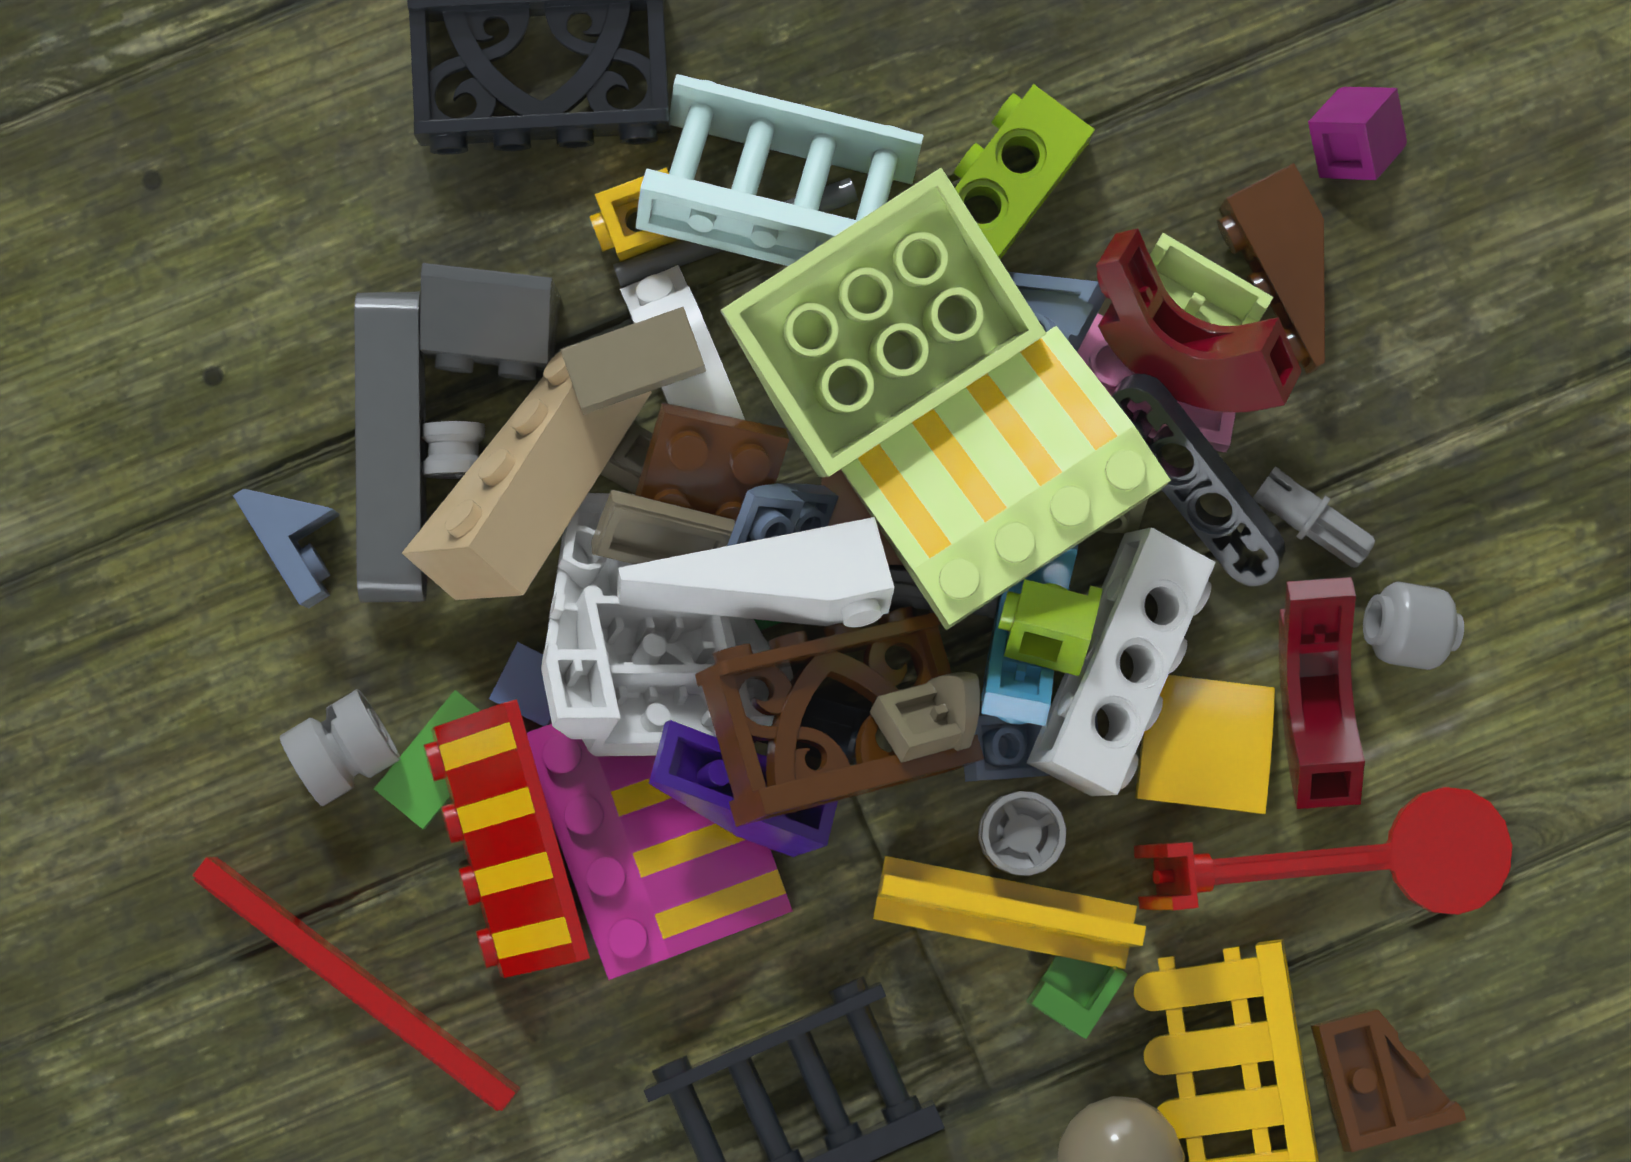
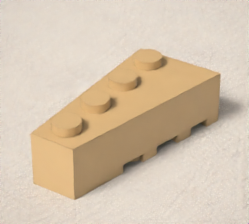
M561 351L558 352L546 365L542 379L424 524L402 554L455 600L523 596L652 392L650 391L583 415Z

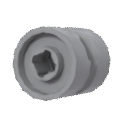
M358 689L326 707V720L320 722L313 718H308L280 735L281 744L291 764L308 791L321 806L327 805L353 789L354 776L360 773L371 778L401 760L398 750L380 718Z
M1018 791L998 797L986 808L979 821L978 840L982 853L993 866L1009 874L1030 876L1045 871L1058 860L1065 847L1066 826L1062 813L1051 800L1038 793Z

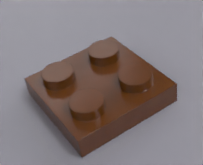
M662 402L635 495L733 519L736 523L748 490L762 485L776 484L790 440L787 430L785 428Z

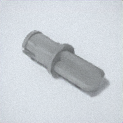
M1276 466L1253 497L1256 503L1258 502L1298 530L1299 533L1296 537L1302 540L1305 535L1351 567H1358L1374 546L1375 540L1373 536L1327 505L1330 501L1329 497L1325 495L1323 499H1320L1293 481L1292 478L1284 474Z

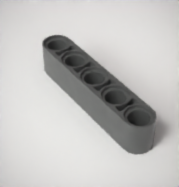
M421 291L356 293L355 297L357 588L361 603L422 602L426 600L427 575L402 554L404 549L427 522L426 477L422 476V462L426 459V442L421 438V425L426 423L425 354L420 350Z

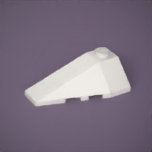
M875 517L619 567L617 596L620 606L819 626L844 623L847 627H861L871 624L880 619L883 614L889 613L894 592V584Z

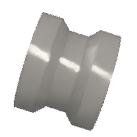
M441 421L422 424L421 438L428 444V457L422 462V476L436 479H461L479 457V444L485 439V424L468 421Z

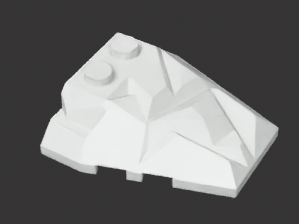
M588 493L563 532L546 645L541 665L552 726L570 739H582L588 751L594 756H656L664 724L669 720L716 737L703 688L698 687L694 674L715 664L712 655L715 652L750 643L754 654L770 650L767 641L754 619L620 606L617 596L618 568L634 564L592 554L591 540L609 494ZM791 666L780 668L789 681H791L793 678ZM747 679L739 690L745 715L758 724L771 726L774 716L761 714L750 702V699L754 697L766 701L769 696L768 687L761 680Z

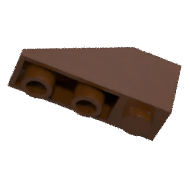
M1293 163L1227 197L1219 208L1223 218L1217 220V225L1230 251L1233 254L1241 251L1253 273L1247 276V282L1273 297L1268 308L1271 307L1276 317H1279L1298 363L1302 364L1306 374L1309 375L1325 363L1324 218L1297 167Z

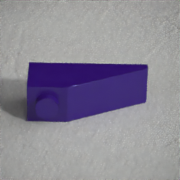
M672 720L664 724L649 781L650 785L735 836L791 857L827 846L838 801L736 827L729 801L734 800L717 737ZM757 753L764 781L767 787V756Z

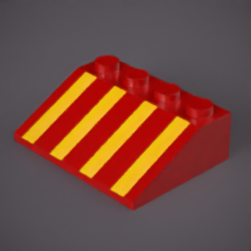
M517 699L433 727L431 732L434 742L423 744L424 752L433 782L445 779L450 795L451 804L441 806V812L450 843L462 841L469 866L459 868L458 872L468 906L480 903L486 928L476 931L485 967L489 968L497 965L500 977L506 978L589 959L588 948Z

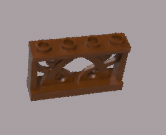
M905 607L891 611L888 614H883L877 620L878 625L863 629L862 626L847 627L844 623H838L824 628L825 637L808 641L806 631H799L768 641L770 650L753 654L751 644L747 643L726 648L712 654L715 664L694 675L698 687L703 688L733 792L734 800L729 801L736 827L949 773L984 759L978 735L976 734L970 748L959 751L952 748L901 763L893 749L891 752H887L879 747L875 737L879 726L872 715H869L860 727L856 739L855 754L857 765L850 766L845 753L832 738L819 730L800 727L806 707L825 677L832 678L849 686L873 704L878 696L900 691L895 685L904 679L907 672V662L900 664L897 670L891 669L885 661V652L890 646H900L910 652L917 674L913 687L926 684L933 678L952 673L938 628L942 623L935 613L916 617L913 607ZM866 649L863 663L845 655V653ZM804 663L791 681L780 670V668ZM747 679L761 680L768 687L769 696L766 701L754 697L750 699V702L761 714L774 716L771 726L758 724L745 715L739 690ZM753 740L768 741L766 757L767 787ZM796 742L812 745L819 750L821 765L818 770L810 769L805 763V754L810 749L795 750Z

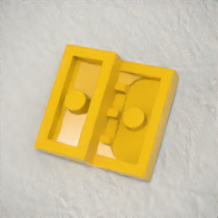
M1168 675L1160 693V697L1163 699L1161 712L1153 726L1144 731L1142 736L1135 799L1266 814L1275 688Z

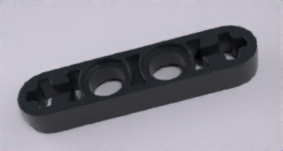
M1133 374L1125 377L1116 387L1112 397L1134 424L1171 481L1162 489L1163 492L1232 578L1249 586H1259L1268 583L1275 577L1286 552L1285 541L1280 532L1166 386L1157 378L1147 374ZM1132 400L1136 404L1146 401L1151 408L1148 414L1142 409L1132 412L1127 407L1129 401ZM1163 424L1167 425L1154 438L1148 436L1152 428L1157 432ZM1170 443L1185 446L1191 452L1194 464L1188 468H1176L1164 459L1161 448ZM1209 492L1223 495L1229 500L1232 506V513L1225 517H1215L1207 513L1200 503V496ZM1240 523H1244L1245 526L1240 533L1237 527ZM1245 546L1251 551H1257L1261 548L1266 553L1263 561L1257 555L1249 558L1245 557L1242 554Z

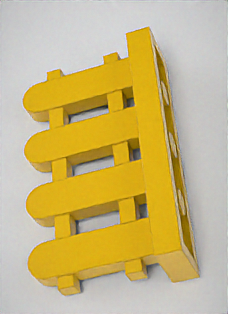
M1284 939L1258 942L1255 946L1257 957L1242 959L1240 946L1224 948L1225 961L1176 968L1175 956L1158 958L1159 971L1145 973L1135 983L1134 998L1140 1007L1148 1011L1166 1010L1169 1034L1156 1036L1146 1045L1144 1061L1148 1069L1155 1074H1176L1179 1098L1168 1099L1161 1103L1157 1109L1173 1126L1178 1139L1186 1138L1189 1162H1319ZM1263 996L1267 1020L1252 1022L1248 998ZM1231 1001L1235 1025L1186 1032L1183 1007ZM1274 1060L1277 1084L1262 1086L1258 1062ZM1241 1065L1245 1089L1196 1095L1193 1071ZM1284 1125L1288 1149L1272 1151L1268 1127ZM1252 1130L1255 1153L1213 1159L1206 1158L1203 1136Z

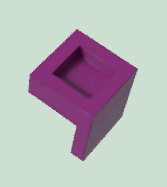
M1341 87L1308 121L1319 178L1377 180L1407 144L1397 88Z

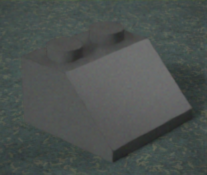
M422 263L420 350L427 358L436 359L435 368L440 370L472 373L473 365L477 363L499 366L498 375L502 377L536 380L537 370L544 371L546 365L555 354L561 296L553 279L550 277Z

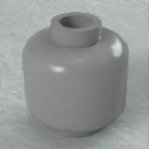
M1394 582L1385 587L1381 594L1373 596L1369 601L1363 619V633L1366 642L1372 645V649L1378 659L1388 664L1431 670L1443 664L1450 652L1456 651L1459 648L1464 635V620L1457 613L1455 602L1448 592L1436 587Z

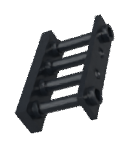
M864 976L829 991L833 1001L831 1004L692 1066L688 1056L685 1055L652 1070L656 1082L647 1085L643 1090L648 1102L669 1094L698 1162L727 1161L692 1083L727 1067L768 1158L765 1162H870L944 1129L945 1127L932 1099L920 1104L916 1095L909 1096L870 1008V1003L886 997L881 982L868 987ZM843 1015H846L886 1105L881 1110L885 1120L862 1131L857 1121L850 1122L810 1031ZM785 1041L789 1045L827 1134L822 1136L826 1147L802 1157L799 1148H791L751 1058Z

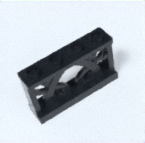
M407 0L410 21L414 136L420 146H430L431 153L439 155L461 154L468 151V144L493 143V149L498 151H522L531 148V140L556 139L558 147L582 148L594 145V137L620 136V143L642 145L658 141L657 134L671 132L664 0ZM631 11H647L650 59L637 52L620 48L628 28ZM586 14L592 19L590 28L583 31V34L593 37L599 36L596 44L580 40L568 32V22L573 16ZM546 16L552 34L561 45L576 54L588 57L579 70L562 87L542 101L528 95L513 85L491 64V62L506 57L519 46L527 33L530 17ZM490 19L504 20L509 26L507 37L498 44L481 50L477 42L484 43L494 40V36L488 35L484 30L487 21ZM445 21L446 28L459 56L444 61L431 70L429 22ZM613 61L634 67L647 81L648 86L645 98L634 108L618 109L612 107L607 102V94L611 89L621 87L629 91L628 84L621 75L608 71ZM468 69L474 78L463 81L456 88L453 100L455 102L464 95L472 96L477 102L476 109L471 115L464 118L455 119L448 117L437 107L436 92L446 78L454 73ZM587 97L593 112L569 113ZM497 101L517 116L493 117Z

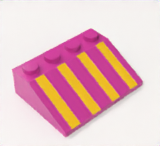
M552 724L527 732L550 818L608 980L793 912L771 849L735 836L650 785L649 781L656 756H594L588 751L582 739H570L555 729Z

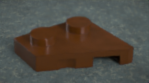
M1369 1009L1311 1025L1343 1151H1359L1466 1120L1465 1112L1456 1101H1450L1428 1075L1431 1071L1415 1052L1409 1051L1399 1041L1398 1032L1378 1009Z

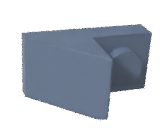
M242 489L234 494L233 497L299 605L309 609L330 596L322 583L324 579L331 576L325 563L311 543L301 548L298 541L334 520L340 514L329 507L248 489Z

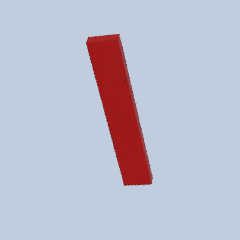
M206 857L192 875L195 877V882L497 1112L499 1110L503 1111L521 1089L218 857Z

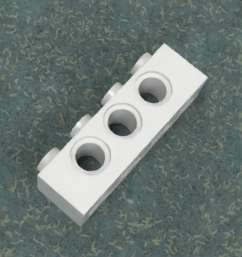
M1152 527L1124 534L1102 586L1103 591L1096 621L1080 675L1064 674L1049 709L1046 726H1042L1028 758V764L1090 796L1118 795L1120 789L1128 785L1138 766V756L1135 753L1144 731L1153 726L1161 712L1163 699L1160 697V693L1168 674L1179 666L1185 655L1187 640L1184 639L1192 617L1202 610L1210 596L1211 583L1208 579L1216 563L1215 561ZM1148 593L1154 597L1158 606V614L1154 622L1148 618L1144 608L1145 598ZM1124 650L1129 653L1134 664L1133 674L1129 680L1123 676L1120 669V657ZM1100 708L1105 711L1109 719V730L1104 739L1095 728V716Z

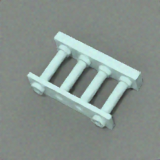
M677 74L673 85L670 125L683 128L669 174L646 169L640 187L635 228L789 266L887 203L893 180L913 184L924 135L902 130L895 126L882 125L716 84L709 80H699ZM708 134L745 143L731 189L694 180ZM769 150L806 158L794 204L756 196ZM831 165L868 174L856 220L818 211Z

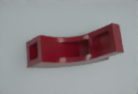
M1138 228L1114 235L1096 264L1099 287L1104 296L1112 301L1098 324V328L1112 351L1134 374H1147L1157 378L1166 386L1177 401L1197 408L1220 412H1250L1284 406L1302 371L1279 317L1238 326H1222L1202 321L1183 310L1170 297Z
M1352 577L1287 582L1285 609H1280L1279 673L1283 726L1290 778L1297 809L1361 805L1365 759L1357 728L1352 690L1351 647L1356 600Z

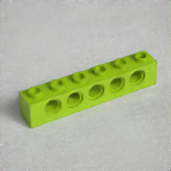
M1034 84L1023 99L1013 93L1006 100L991 124L999 129L985 149L975 143L953 172V174L961 179L955 190L964 203L973 196L982 195L989 197L997 205L999 215L995 220L986 224H977L1000 260L1090 143L1095 131L1094 128ZM1012 146L1026 147L1034 154L1036 166L1027 173L1012 172L1004 165L1002 153Z

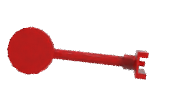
M1440 787L1418 794L1399 810L1389 830L1388 840L1384 844L1212 859L1208 853L1194 854L1193 842L1135 845V858H1153L1154 860L1153 881L1156 884L1157 895L1139 896V909L1183 910L1199 908L1197 893L1211 892L1214 889V885L1389 870L1393 881L1411 902L1429 912L1459 915L1481 908L1499 893L1510 872L1512 842L1505 820L1490 801L1468 789Z

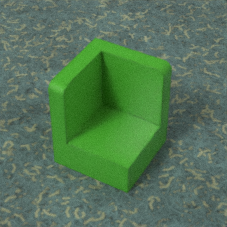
M1055 956L1026 1002L1077 1036L1087 1039L1125 980L1127 973L1117 966L1109 967Z

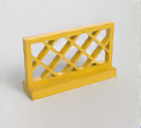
M889 856L884 858L873 914L874 920L1109 967L1117 966L1120 969L1126 968L1129 947L1143 946L1146 926L1134 924L1137 910L1135 905Z

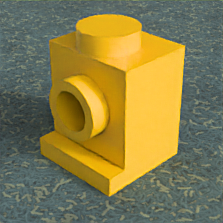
M667 168L658 170L659 172L669 174ZM644 176L595 194L601 212L589 216L602 252L615 248L620 262L680 240L644 230L634 232L627 227L628 217L638 211L640 187Z

